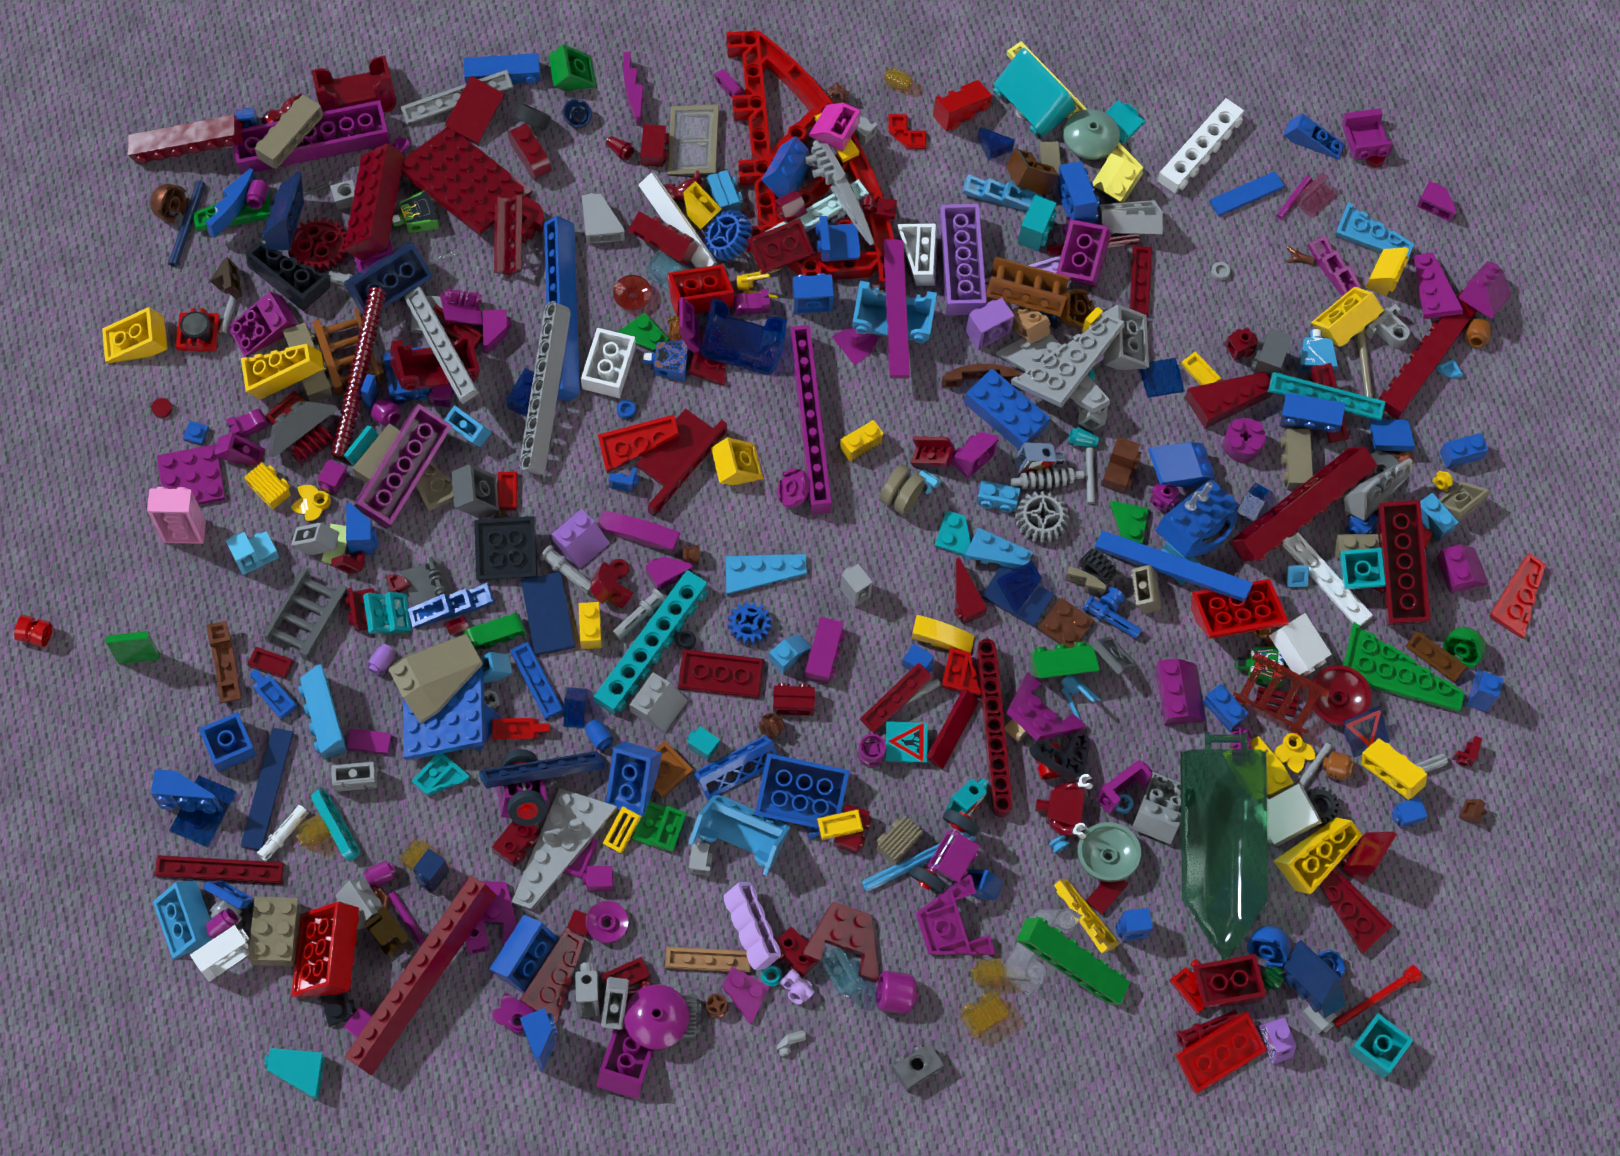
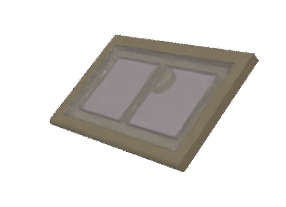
M719 104L671 106L667 175L690 176L694 175L697 170L701 175L716 173Z

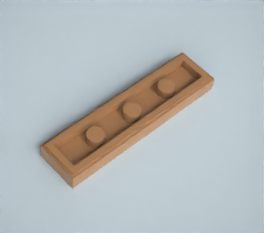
M666 947L665 969L729 972L733 966L744 973H751L747 951Z

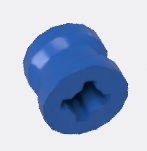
M1109 587L1107 594L1100 598V602L1104 605L1108 604L1109 609L1114 612L1118 610V605L1125 601L1123 593L1114 587Z

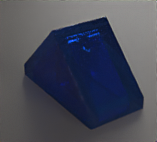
M982 127L979 128L977 139L988 160L1013 151L1015 139Z
M567 688L564 699L563 727L584 728L588 689Z

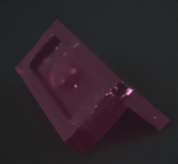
M1321 173L1296 198L1295 205L1309 217H1313L1336 195L1325 185L1328 177L1324 173Z

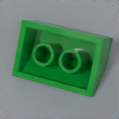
M1086 641L1074 642L1075 646L1067 647L1066 644L1054 645L1055 649H1047L1046 646L1035 647L1034 651L1029 652L1032 676L1036 678L1100 670L1094 648L1087 644Z

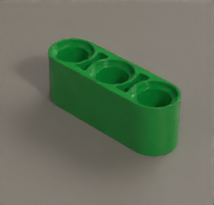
M513 613L468 628L463 634L469 636L476 650L481 648L484 650L495 646L496 643H505L514 640V637L520 635L523 637L526 631L520 614Z

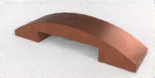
M998 364L966 365L943 375L941 388L961 387L962 379L982 378L991 369L995 370L1010 384L1011 379L1016 376L1019 377L1021 374L1013 368Z
M227 621L208 624L206 627L209 644L212 649L220 703L241 700L236 660Z

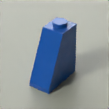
M1477 669L1467 706L1487 712L1499 697L1504 678Z

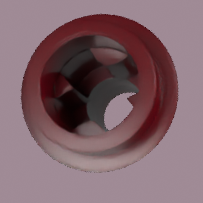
M610 136L606 141V145L620 159L628 160L634 153V147L627 141Z

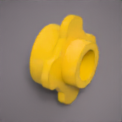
M1438 471L1437 476L1432 479L1436 487L1445 493L1449 491V486L1453 485V478L1448 472Z

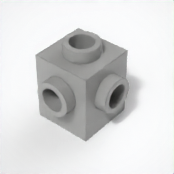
M1080 406L1078 424L1095 432L1105 425L1108 417V406L1094 414Z

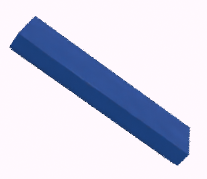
M1274 171L1210 199L1209 203L1219 217L1283 189L1284 184Z
M529 642L511 649L510 653L545 721L564 712Z

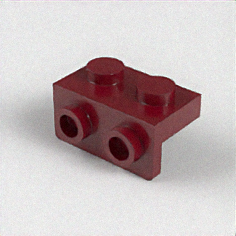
M913 437V442L916 446L910 462L913 467L949 468L955 448L948 437Z

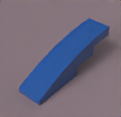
M250 168L223 190L225 198L214 206L216 214L206 221L208 232L212 237L215 238L238 215L247 202L246 196L250 184L253 180H256L253 169Z
M485 583L471 590L465 588L448 596L442 594L409 608L408 612L412 626L417 628L479 610L494 604L495 601L490 585Z

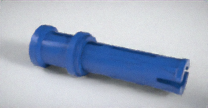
M1093 595L1089 597L1082 609L1083 611L1087 610L1097 616L1098 620L1102 621L1104 619L1134 639L1137 638L1142 628L1110 610L1108 604H1102L1094 599Z

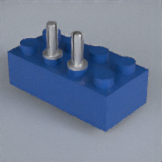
M1210 479L1162 518L1155 531L1184 557L1203 555L1221 546L1228 538L1235 526L1237 509L1240 505L1231 495H1228L1221 489L1218 483ZM1229 523L1228 530L1223 536L1213 542L1204 543L1205 540L1216 535L1224 524Z

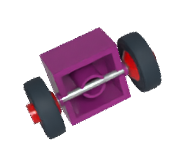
M526 749L511 751L504 757L502 767L539 760L533 752ZM544 779L498 787L497 793L501 817L511 818L513 822L522 826L534 825L543 820L547 809Z
M952 809L945 811L942 818L954 829L952 831L948 830L927 865L929 869H923L914 865L909 875L919 882V886L928 891L932 889L942 893L947 885L936 873L948 880L959 883L961 879L966 877L970 862H974L979 854L978 849L980 845L960 833H966L975 837L980 827L970 820L971 817L962 811L960 813Z

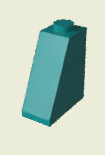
M270 1048V1052L266 1054L264 1067H267V1071L310 1098L319 1100L325 1061L324 1054L321 1052Z

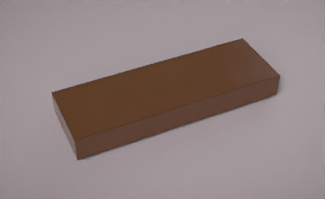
M1418 630L1405 646L1454 683H1456L1467 668L1466 665Z

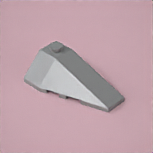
M1409 458L1365 480L1351 491H1348L1344 496L1345 511L1365 521L1377 509V505L1383 503L1412 474V459Z

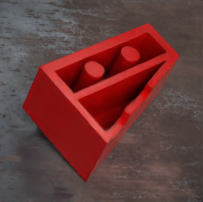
M979 80L961 86V90L958 92L951 90L948 92V96L943 98L940 95L935 97L933 117L946 132L951 129H957L963 121H970L975 117L976 113L979 111L984 112L990 107L992 94Z

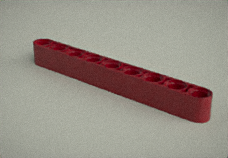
M985 638L979 642L976 655L992 811L995 816L1003 818L1008 816L1011 811L1012 793L997 649L993 640ZM988 648L991 652L984 653L981 649ZM990 667L993 669V671L986 672L983 668ZM992 686L995 691H987L985 687ZM994 705L997 710L990 711L987 706ZM994 724L997 725L999 729L996 731L991 730L989 726ZM998 744L1001 749L994 750L991 745ZM996 763L1001 764L1003 769L997 770L993 765ZM1001 783L1005 786V789L999 790L995 787V784ZM1004 803L1007 809L1001 810L997 807V804Z

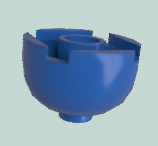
M1263 926L1252 934L1247 944V951L1250 955L1256 954L1267 960L1264 964L1269 967H1274L1275 965L1281 967L1290 956L1291 943L1287 934L1280 928Z

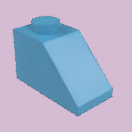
M797 634L784 639L769 652V661L784 674L806 655L812 647Z
M489 652L481 657L483 665L480 668L483 670L484 683L499 681L512 674L508 654Z

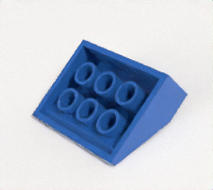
M767 753L755 815L819 828L817 818L841 813L850 770Z

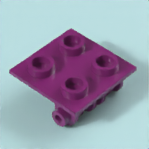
M447 289L443 291V294L440 293L445 321L483 325L479 303L482 302V295H479L478 292H469L468 294L467 291H464L462 296V290Z

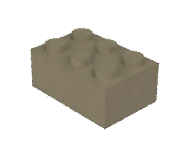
M255 897L248 960L251 965L295 967L301 903L298 898Z

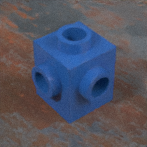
M1373 513L1365 521L1354 515L1348 518L1349 524L1346 530L1350 534H1374L1377 530L1375 526L1378 519H1376Z

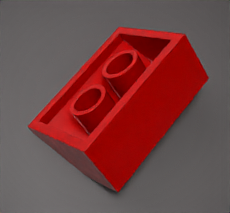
M723 264L667 273L671 304L677 317L680 316L681 297H684L694 306L695 314L732 308L734 290Z

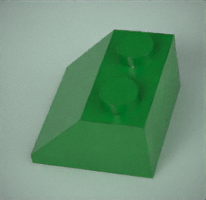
M564 44L549 55L554 87L564 91L596 87L591 55Z

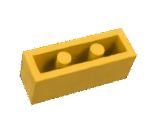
M1380 738L1362 752L1361 765L1406 799L1410 800L1426 786L1427 773Z

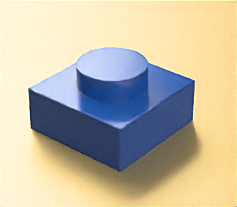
M189 421L183 440L203 445L210 428L207 425Z

